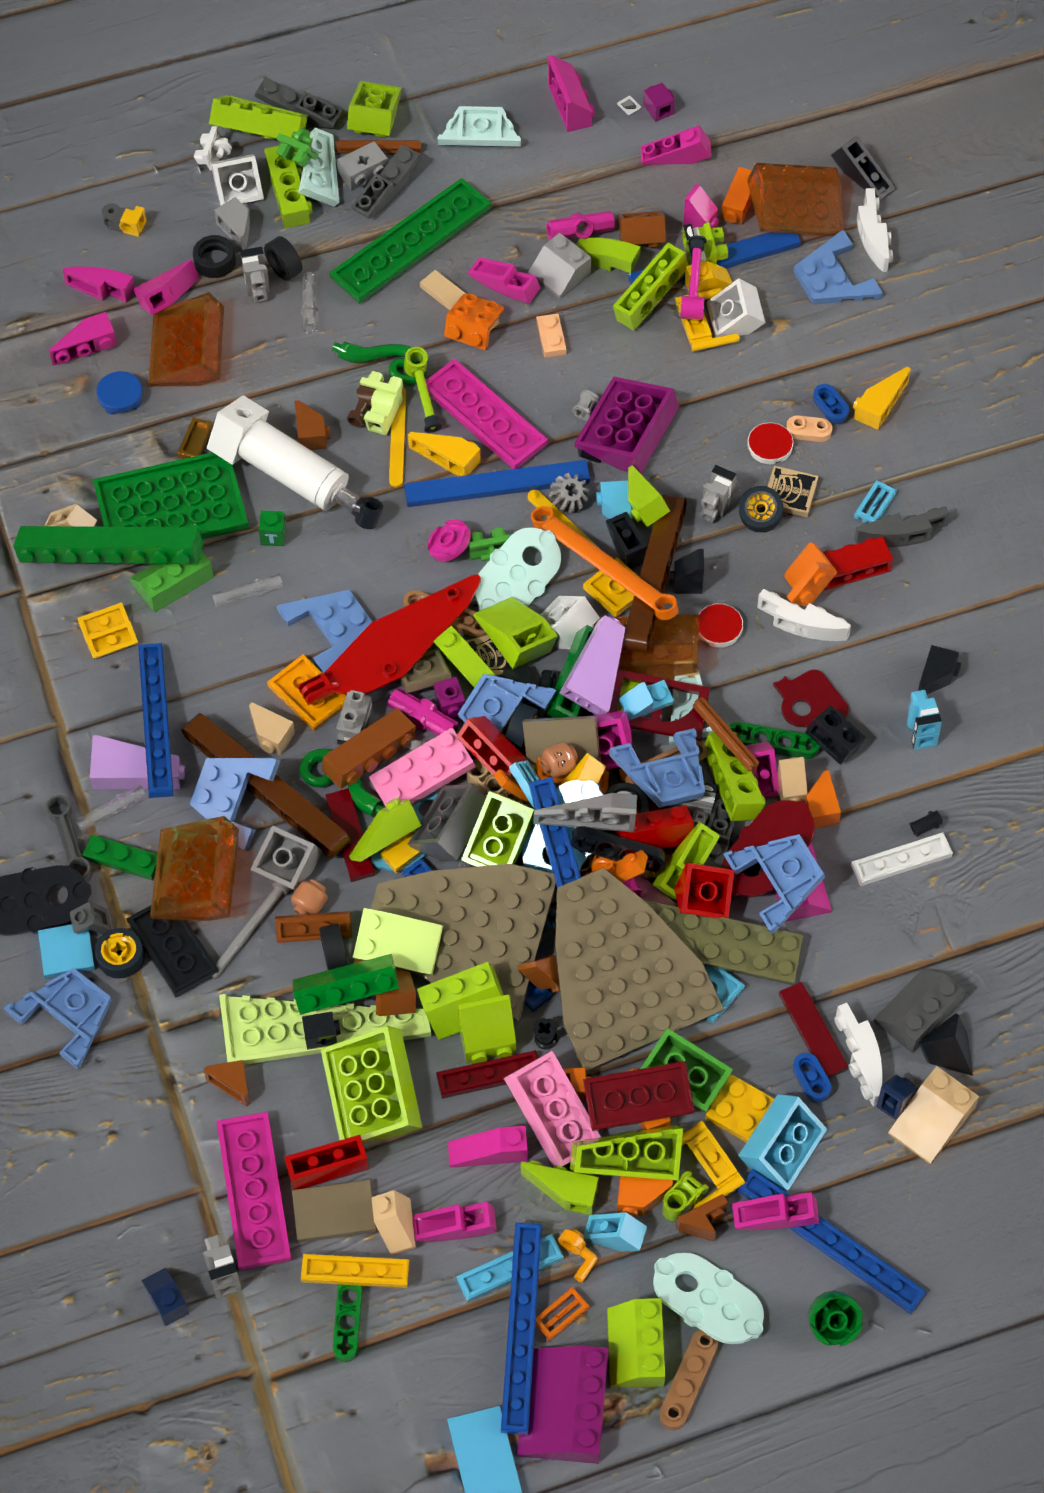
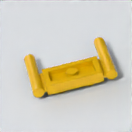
M716 288L698 292V296L708 300L721 292L722 289ZM682 296L674 298L679 315L681 313ZM704 311L703 320L681 319L693 352L735 343L740 340L738 333L712 338Z
M702 1120L683 1133L682 1146L688 1145L718 1188L696 1203L694 1209L721 1194L726 1197L745 1184L742 1176L738 1173Z

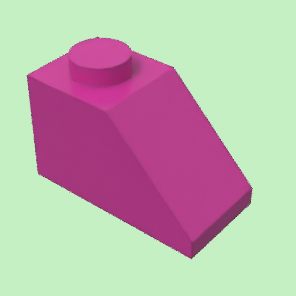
M695 184L685 198L683 225L692 224L693 228H697L709 222L711 228L717 227L719 223L717 218L718 208L702 187Z
M769 742L745 745L759 761V765L755 770H752V773L758 781L761 795L764 798L779 796L774 748Z

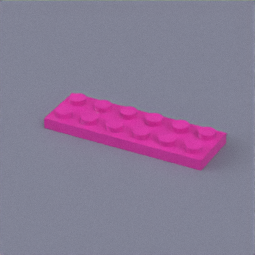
M455 358L426 380L429 396L512 469H518L548 445V439Z
M268 1112L216 1121L239 1271L292 1261Z

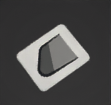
M631 96L617 103L627 115L641 108Z

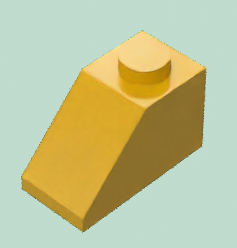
M709 261L701 262L698 292L716 288L723 290L733 283L726 268ZM691 265L686 266L685 285L688 291L690 288Z

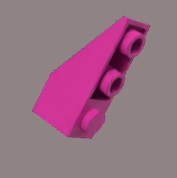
M700 125L641 146V162L643 165L693 164L711 157V141Z
M189 259L134 288L141 308L153 315L172 305L200 278L193 260Z
M104 312L85 318L51 347L49 353L52 365L63 364L70 360L117 346L115 332L107 313Z

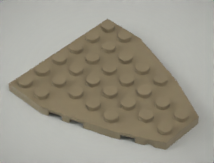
M514 864L434 870L378 883L371 909L443 925L433 975L414 973L429 983H433L489 962L495 968L503 994H509L513 1020L520 1021L531 981L518 971L517 965L537 960L557 886L553 873Z
M602 868L557 888L555 954L560 985L563 1027L582 1068H585V1072L660 1039L667 1028L676 1032L724 1010L703 963L644 900L606 869Z

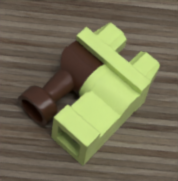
M372 371L368 378H361L360 386L356 392L359 401L356 409L349 412L346 420L352 426L359 428L363 427L364 423H366L368 431L387 436L399 405L403 401L401 394L403 382L401 378L393 376L388 384L383 383V375Z

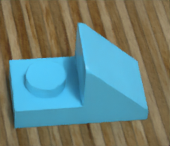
M665 680L649 686L642 682L619 698L623 710H626L628 721L673 705L674 702Z

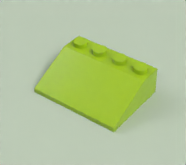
M385 1026L321 1049L339 1140L360 1135L363 1144L401 1136L423 1128L400 1029Z

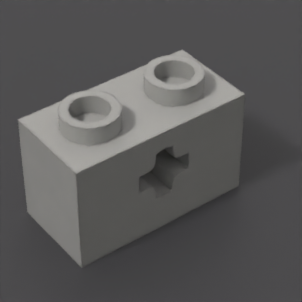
M374 141L337 159L338 174L351 191L364 186L376 173L380 175L388 164V158Z

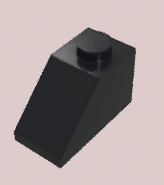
M627 511L606 520L607 528L621 561L630 569L642 565L648 546Z
M697 549L674 561V571L670 570L669 585H674V594H702L704 549Z
M931 645L918 691L925 690L928 695L950 685L953 675L958 677L962 663L957 662L959 652Z

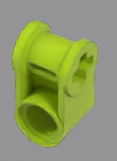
M687 1170L664 1196L662 1214L665 1219L673 1222L677 1221L678 1217L687 1213L696 1203L701 1201L707 1193L709 1186L706 1184L702 1185L692 1177V1172ZM674 1202L681 1207L673 1209L668 1204Z

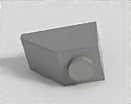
M234 197L214 210L216 224L241 250H244L247 246L250 229V209L244 202L241 203Z

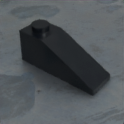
M857 135L831 154V157L842 172L865 191L868 188H875V197H879V201L895 189Z

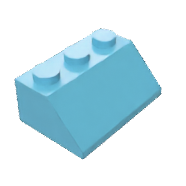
M778 1094L738 1156L751 1170L754 1169L784 1191H789L827 1131V1128L799 1097Z

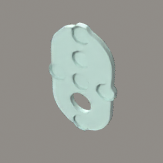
M538 528L520 529L512 534L500 549H495L492 552L489 562L478 574L481 577V583L474 597L479 606V611L510 597L515 598L528 607L535 598H539L544 593L545 586L557 573L561 563L560 548L552 532ZM528 547L538 549L542 556L541 562L536 566L526 564L522 558L524 549Z
M676 1253L657 1260L654 1265L655 1273L653 1278L655 1293L658 1298L662 1299L664 1305L683 1317L686 1324L691 1327H697L713 1339L726 1344H741L751 1339H757L762 1334L764 1311L760 1300L751 1290L736 1281L730 1272L720 1270L706 1259L692 1253ZM681 1274L693 1276L698 1283L697 1289L691 1292L680 1290L675 1283L676 1277Z

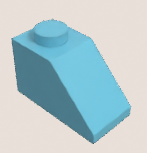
M628 480L600 482V492H596L597 506L601 505L602 515L610 519L627 511L632 519V514L630 513L631 505L628 501Z
M626 1212L589 1215L583 1240L621 1252L640 1251L647 1226Z

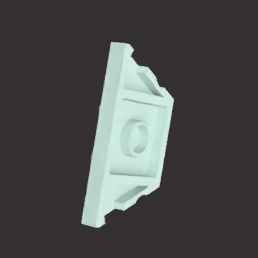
M459 106L454 113V117L446 124V130L442 135L439 134L438 145L521 146V138L515 133L514 126L507 119V115L502 107Z

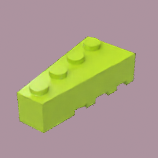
M224 95L213 98L209 124L239 130L247 134L263 135V138L275 140L279 133L292 138L293 132H298L302 128L305 129L308 115L231 95Z
M677 1124L572 1142L570 1169L575 1173L678 1181L683 1127Z

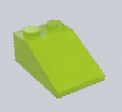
M360 81L349 104L347 129L359 134L366 132L373 133L378 137L390 136L402 87Z
M489 791L461 860L476 867L500 864L515 865L523 850L524 843L535 825L533 824L535 809L500 793Z
M509 994L458 1005L460 1038L466 1064L485 1062L487 1059L503 1058L516 1054V1038Z

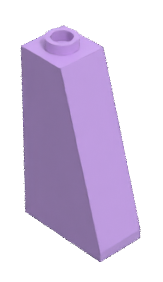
M605 615L596 623L560 691V694L595 715L608 713L611 706L625 627L620 625L616 618Z
M93 735L90 766L92 789H148L145 747ZM171 754L173 789H180L181 780H185V765H181L179 756Z

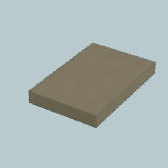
M596 716L523 720L526 757L532 765L536 766V760L538 757H542V752L545 748L560 742H565L568 746L572 745L578 756V763L587 753L601 762Z
M370 1180L292 1190L298 1243L376 1232Z

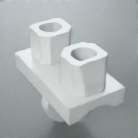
M212 126L210 133L202 134L200 144L204 149L196 150L194 158L199 165L206 164L209 170L212 171L211 162L219 161L220 158L231 153L232 147L228 143V139L220 135L218 126Z

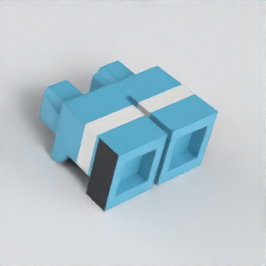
M925 690L912 692L910 697L912 702H910L908 708L909 713L906 725L909 729L913 730L911 740L913 749L937 746L942 720L935 699H928Z

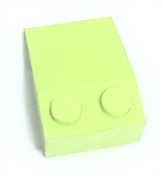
M364 908L353 958L365 961L392 954L395 967L433 975L443 925Z

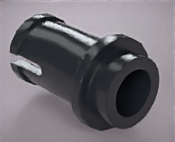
M543 670L539 687L553 688L557 677L556 673L554 672L551 677L552 670Z
M929 811L928 815L909 823L913 834L918 837L933 828H940L943 820L938 811Z

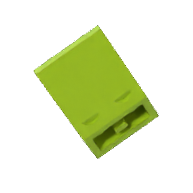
M513 597L478 611L473 615L512 669L550 653L558 637L544 617Z

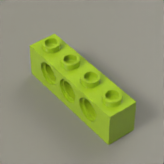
M279 146L265 148V161L284 229L310 224L309 214H313L311 202L306 201L305 198L307 196L298 193L302 171L301 168H296L297 164L292 161L296 152L294 151L290 159L286 160L276 153Z
M667 243L613 305L616 320L635 331L685 273L686 266H689L686 253Z
M709 732L705 741L708 749L706 760L715 783L718 785V790L730 821L754 820L765 808V798L761 795L757 779L752 771H747L715 732Z

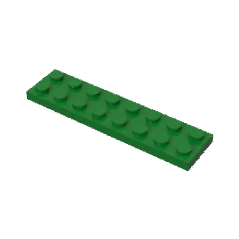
M461 178L332 270L330 278L360 304L490 210L491 202Z

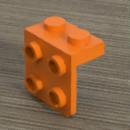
M464 293L447 313L444 337L485 351L488 347L491 327L503 313L504 307L494 301L479 298L474 294Z
M808 543L784 574L785 579L793 588L787 595L791 603L808 606L809 603L812 604L837 574L836 569L815 543Z

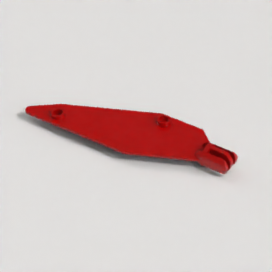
M477 574L471 575L371 622L325 672L297 685L307 705L309 706L334 693L347 695V692L351 690L363 692L366 695L404 677L434 644L433 641L447 630L469 606L481 583V577Z

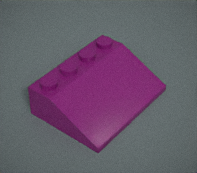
M613 376L576 439L575 447L584 450L588 454L621 471L628 472V467L633 465L641 474L679 408L674 389Z
M566 1346L534 1349L528 1435L519 1434L517 1456L599 1464L608 1348Z

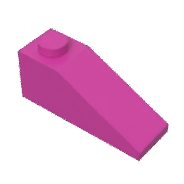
M525 1126L496 1128L448 1141L450 1168L521 1161L528 1162Z

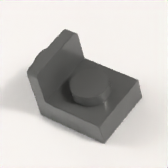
M87 902L70 912L73 931L76 934L90 929L103 935L106 931L112 930L108 911L101 906Z

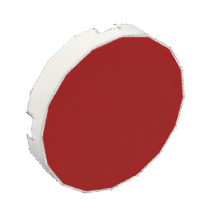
M769 422L754 427L749 433L747 446L755 460L771 465L779 461H785L792 453L794 442L792 434L787 428L780 424Z
M715 603L706 606L699 612L696 619V632L699 639L709 643V646L725 648L733 645L743 632V619L734 607Z

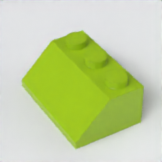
M489 962L417 989L425 1014L438 1040L460 1033L458 1005L504 996L495 968Z
M633 1299L607 1308L610 1388L664 1387L665 1361L662 1299Z

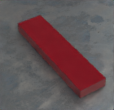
M349 788L325 794L333 822L341 827L351 840L342 850L350 881L354 882L375 876L370 857L361 862L352 861L349 857L363 836Z
M799 982L779 991V997L810 1054L818 1059L828 1079L847 1071L848 1065L803 983Z
M535 1050L436 1072L441 1098L444 1099L507 1085L504 1078L538 1059L537 1052Z

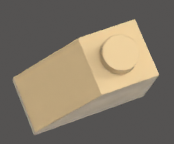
M74 504L51 512L44 526H94L97 520L79 505Z
M251 702L249 705L250 714L259 746L267 753H275L281 756L295 734L293 721Z
M804 757L779 760L777 772L779 800L805 802L807 783Z
M395 1190L372 1197L374 1223L390 1254L395 1255L416 1248L410 1198Z

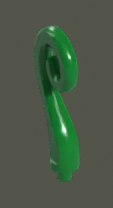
M344 341L343 344L335 342L332 351L337 352L338 358L345 361L365 363L391 356L405 358L407 350L412 347L402 344L360 347ZM397 358L390 363L388 370L390 378L393 376L401 378L403 385L417 384L415 377L398 372L400 368L404 369V358ZM413 360V361H412L414 364H420V363H421V362H419L418 360ZM428 366L426 368V372L424 373V377L427 374Z
M316 749L308 752L302 758L299 772L302 779L308 785L322 788L333 782L326 774L319 777L311 772L312 766L323 761V756L331 752V749ZM360 777L354 784L348 785L353 802L365 814L375 817L379 810L385 808L381 806L382 800L364 789Z

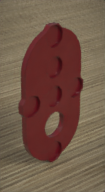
M781 800L766 806L749 826H745L740 831V837L728 852L742 851L745 847L749 846L758 847L766 845L770 841L800 834L806 846L809 847L815 835V822L809 811V806L803 801L795 802L791 800ZM724 857L722 868L732 870ZM764 870L754 877L745 875L743 871L737 875L734 873L732 895L735 897H758L774 889Z

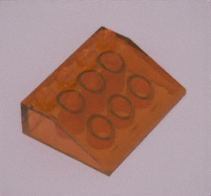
M755 163L747 182L761 232L836 235L843 230L842 186L836 167Z
M210 292L171 305L153 314L149 386H202L220 379L224 306Z
M699 614L676 615L668 620L657 618L648 653L625 651L622 647L618 669L664 679H674L676 676L695 678V675H699ZM628 616L614 617L620 622V625L626 627Z
M225 816L161 829L150 913L151 918L212 921L230 917L239 828Z

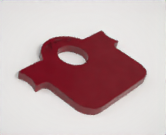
M809 670L793 680H789L784 676L782 680L773 683L774 688L783 698L781 706L782 716L789 724L795 727H806L807 729L814 718L830 705L845 718L848 715L849 707L819 670ZM797 702H805L810 706L811 711L805 716H798L793 712L792 706Z

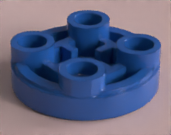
M117 371L104 376L96 389L98 401L108 414L114 415L136 409L141 405L143 395L141 383L135 375L129 372Z

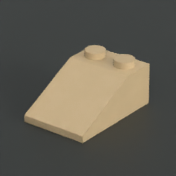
M936 1066L917 1090L888 1134L931 1164L974 1111L979 1096Z

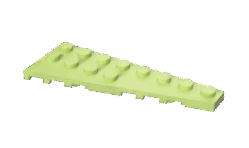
M226 994L219 995L227 1062L243 1060L244 1065L319 1054L322 1048L307 1050L302 1016L331 1011L333 1019L339 1020L341 1035L336 1036L337 1043L385 1026L400 1029L403 1040L431 1037L430 1023L424 1009L416 1008V1013L378 1016L376 1015V1005L364 1007L346 1003V1005H335L300 1015L295 999L294 1001L275 1000V998L271 997L256 999L244 995L242 997L226 996Z

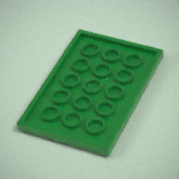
M213 452L93 479L104 527H198L202 539L249 528L233 465Z

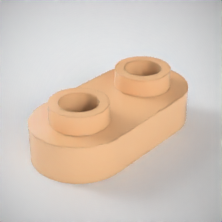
M793 416L788 419L786 425L793 439L825 442L832 434V424L824 418Z

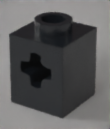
M332 1011L302 1016L307 1050L327 1047L337 1043L336 1036L341 1035L339 1020L333 1019Z

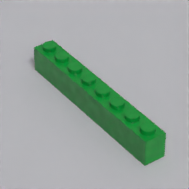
M20 526L13 548L19 562L198 564L204 543L198 527Z

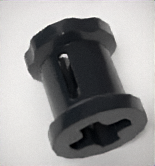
M541 1018L534 1024L535 1043L540 1049H551L557 1043L556 1025L551 1019Z

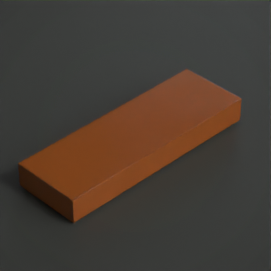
M351 911L275 916L277 943L321 940L319 927L336 923L340 926L342 938H352Z

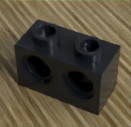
M832 705L814 718L805 731L811 739L840 765L852 756L866 739Z

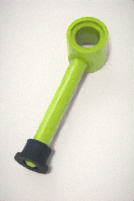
M412 347L405 354L404 370L409 376L415 377L426 417L424 419V431L426 433H433L439 431L442 428V424L439 423L438 417L434 415L424 377L428 355L423 348ZM413 360H418V361L421 362V363H420V364H414V363H412L411 361H413Z

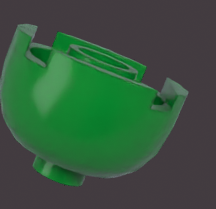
M836 1290L824 1292L816 1297L810 1305L808 1312L810 1329L817 1340L827 1346L847 1345L855 1340L862 1330V1310L855 1299L845 1292Z

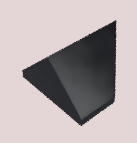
M955 1013L918 1042L927 1063L973 1076L968 1034L959 1014Z

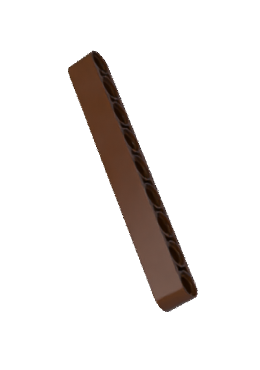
M662 495L670 512L654 522L639 576L662 594H664L686 513L687 499L683 496ZM635 595L626 623L622 647L625 651L648 653L657 616L653 608Z
M198 713L181 728L184 737L208 758H255L201 713ZM254 774L250 775L246 789L308 841L319 847L329 858H334L351 842L349 836L341 827L279 776L275 775L274 781H270Z

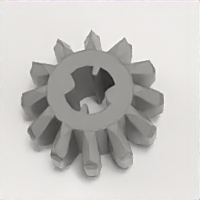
M566 473L564 477L558 476L555 479L556 482L550 485L553 491L550 492L549 497L555 498V501L552 503L553 506L561 505L560 512L564 511L565 508H567L569 513H572L574 509L580 510L583 507L582 503L588 501L585 495L588 494L589 489L583 488L586 482L585 480L579 482L578 474H575L573 478H571L569 473Z

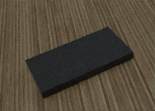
M171 895L126 918L127 923L140 938L144 950L175 998L211 979L214 974L219 972Z

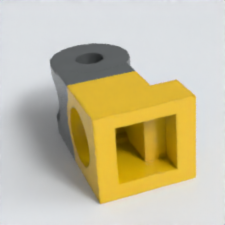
M110 203L102 208L104 223L108 229L137 237L140 236L147 221L143 207L136 206L134 210H130Z

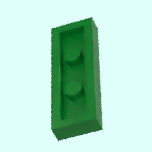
M91 835L82 855L89 862L149 880H153L161 862V856L95 835Z

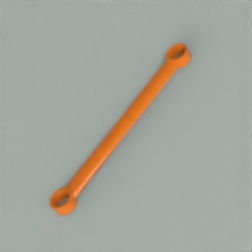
M541 506L532 511L531 520L534 528L552 532L557 540L653 608L657 618L668 620L677 615L678 605L673 595L662 594L556 518L550 507ZM542 516H550L545 521L541 518ZM672 604L673 606L666 610L663 605Z

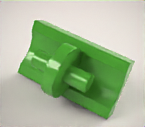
M304 128L298 130V132H293L292 138L280 133L276 138L280 142L276 153L281 158L289 160L293 151H295L296 153L292 161L304 168L310 158L316 160L319 156L318 153L311 151L309 145L312 144L313 140L310 138V132Z
M502 527L493 529L491 531L492 538L483 539L481 532L471 533L469 542L470 561L481 559L482 562L490 560L492 552L495 549H500L509 539L510 534L506 535Z

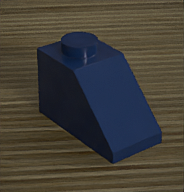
M896 1074L882 1085L876 1107L897 1121L918 1089L911 1080L905 1077L901 1078Z
M166 1268L141 1280L165 1327L189 1314L187 1305Z

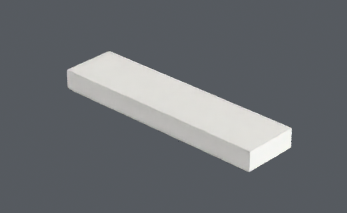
M942 832L852 861L851 867L859 885L863 886L950 858L953 852Z

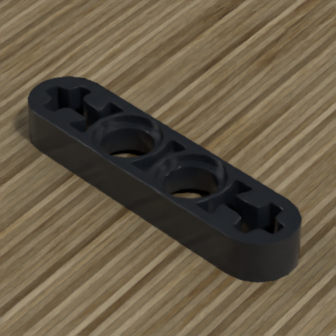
M586 826L576 827L572 831L571 844L579 851L619 861L627 855L624 853L626 850H633L635 852L643 850L648 856L645 870L655 872L663 869L665 865V852L658 847ZM609 843L612 847L604 848L600 844Z

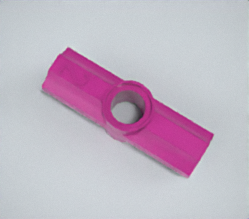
M611 211L585 215L574 213L567 218L548 220L546 231L549 240L558 233H561L566 238L579 237L585 239L591 234L613 231L615 220ZM584 222L583 226L577 229L579 224Z
M401 688L395 689L387 702L388 707L393 710L398 708L416 725L418 730L423 731L426 729L438 736L452 727L456 732L459 727L458 722L441 713L430 700L425 698L419 700Z

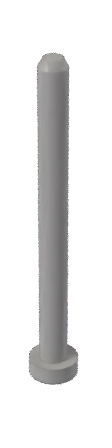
M277 882L272 884L274 887L272 892L215 964L219 972L212 976L213 979L218 978L282 894L287 895L290 888Z

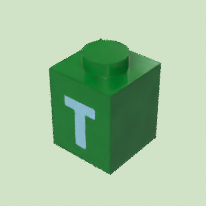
M261 510L259 522L261 545L284 546L286 533L284 511Z

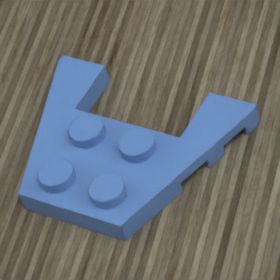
M844 230L840 231L793 268V273L812 304L839 303L843 299L863 301V298L873 297L874 300L882 299L883 292L874 278L853 286L837 261L836 255L850 251L853 247Z
M350 590L277 606L279 614L288 626L310 615L332 647L313 657L314 664L321 672H325L372 622Z
M483 674L458 715L464 723L468 718L486 716L503 733L515 709L524 699L529 700L546 711L558 692L553 688H544L530 683L525 684L511 679Z
M695 728L675 733L673 740L681 753L680 755L647 763H640L631 743L610 748L609 756L659 808L702 798L705 793L702 767L699 766V747L696 746L697 734Z
M206 758L190 805L237 846L249 851L256 830L234 822L250 775L254 774L274 781L281 760L275 758Z
M800 834L770 841L766 845L758 847L749 846L745 847L742 851H729L723 854L732 870H734L735 875L759 862L780 896V901L759 913L771 934L780 928L825 878L823 871Z
M72 968L47 982L46 986L34 993L29 992L20 1001L6 1005L4 1010L21 1025L39 1007H42L76 1034L60 1051V1055L76 1069H79L112 999L111 996L75 968Z

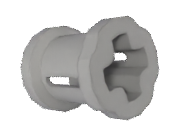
M583 390L578 404L572 408V413L578 419L588 421L594 406L597 405L600 399L594 392Z

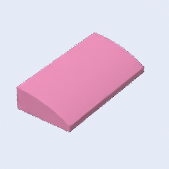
M553 1051L504 1078L553 1167H562L571 1162L572 1142L601 1137L598 1131L592 1132L590 1117Z

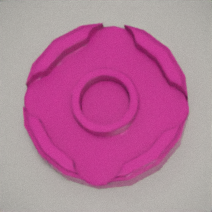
M458 519L448 520L444 522L446 525L443 527L438 526L430 535L427 548L435 560L440 562L450 561L458 557L466 549L471 538V531L463 521Z

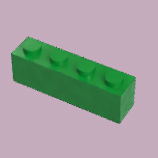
M586 625L576 632L555 687L558 693L546 710L545 716L549 718L577 717L581 706L560 694V691L594 629L593 627Z
M392 954L293 979V994L300 1015L399 989L398 974Z

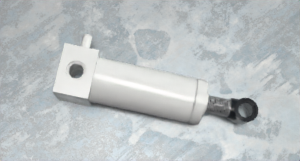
M243 395L217 413L207 445L208 450L232 465L241 458L324 511L329 510L336 503L351 511L352 515L355 516L356 524L364 529H374L377 526L383 510L382 502L374 497L360 498L346 489L349 479L348 474L266 422L269 414L268 410Z

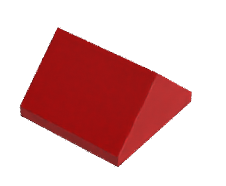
M686 863L674 887L680 913L718 919L720 917L729 918L734 870Z

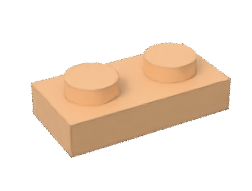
M559 314L536 317L544 358L566 355V345Z

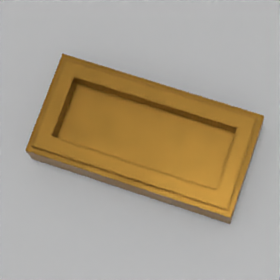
M193 417L177 452L178 458L185 459L203 455L209 442L214 422Z

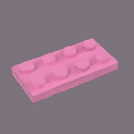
M453 727L369 776L385 806L386 802L397 797L409 800L412 805L476 767L467 750L456 737L457 734Z

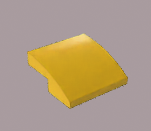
M122 602L77 618L93 660L138 644Z

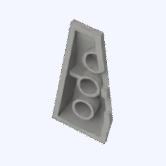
M619 791L617 793H609L534 810L533 824L565 827L586 826L593 829L634 832L637 795H632L627 791Z

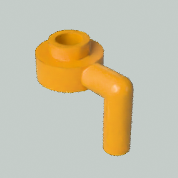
M565 1229L558 1238V1241L567 1251L580 1255L585 1259L574 1275L578 1282L583 1283L597 1262L598 1257L586 1247L582 1233L576 1229Z

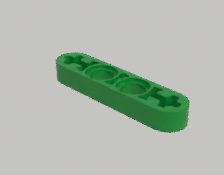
M734 722L729 725L733 732H740L739 739L744 745L758 743L754 737L758 734H763L768 739L766 742H769L774 748L775 754L813 759L819 753L820 746L804 733L742 722ZM748 733H751L750 740H747ZM786 738L792 744L789 747H782L778 741ZM796 741H799L798 749L795 748ZM807 744L812 745L811 750H806Z
M338 1284L333 1352L336 1359L340 1362H350L357 1356L363 1286ZM347 1291H353L356 1293L357 1299L353 1303L348 1304L342 1300V1295ZM352 1317L355 1320L354 1326L350 1329H343L340 1326L342 1318ZM343 1336L348 1337V1345L352 1349L348 1350L345 1355L338 1349L343 1348Z

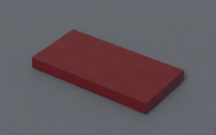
M686 1061L583 1079L592 1132L695 1114Z

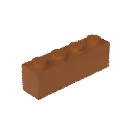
M396 708L323 756L322 771L340 789L347 785H352L360 776L366 772H372L378 764L384 760H390L402 748L409 747L411 741L415 740L416 725Z

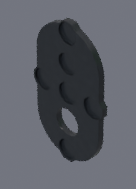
M63 865L40 869L30 867L25 868L20 873L1 876L0 935L11 936L27 932L37 934L39 930L71 923L70 912L88 902V898L92 894L91 885L85 881L78 871ZM55 886H63L68 892L66 901L61 905H52L47 899L49 891Z

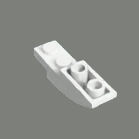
M868 188L865 191L864 206H858V232L869 257L882 272H887L888 264L893 261V251L888 248V245H891V232H887V224L881 223V215H877V211H879V197H875V188Z
M763 589L759 594L757 608L774 616L773 626L816 640L847 641L849 638L851 625L843 618L827 613L822 607H816L809 603L804 610L798 604L784 600L775 592Z
M844 1003L837 1008L836 1017L834 1018L835 1023L840 1031H844L847 1037V1046L852 1052L850 1064L848 1065L852 1076L858 1078L862 1085L860 1089L865 1100H870L874 1107L877 1106L882 1086V1064L879 1047L868 1020L858 1024L849 1005Z

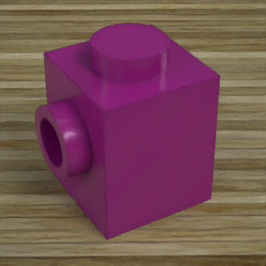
M663 82L650 86L643 93V105L655 122L674 114L675 99L673 93L665 87Z
M457 677L433 683L434 696L440 712L450 718L458 717L459 711L465 704V698Z

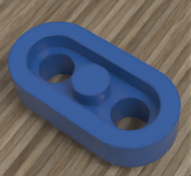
M829 384L818 385L813 393L814 403L830 422L835 424L845 422L849 415L847 403L833 386Z
M810 1053L799 1054L793 1063L794 1075L811 1101H825L831 1092V1083L814 1055ZM807 1066L810 1070L805 1072L801 1067ZM820 1088L822 1092L816 1093L813 1089Z

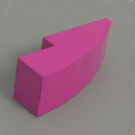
M479 257L468 271L470 277L488 288L528 304L540 290L535 275L517 272L515 265Z
M83 266L65 267L62 270L66 285L102 301L107 295H110L127 303L135 292L133 276L119 271Z
M812 1192L787 1197L784 1194L732 1203L736 1230L782 1229L819 1223L817 1200Z
M488 1202L466 1207L457 1204L412 1215L415 1242L448 1241L497 1233L495 1210Z

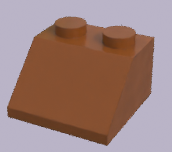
M661 211L617 214L620 241L637 246L639 244H648V247H659L661 243L666 242L665 215Z

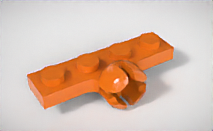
M643 850L634 854H627L619 861L594 855L591 863V872L584 876L604 868L620 882H624L644 873L648 856Z

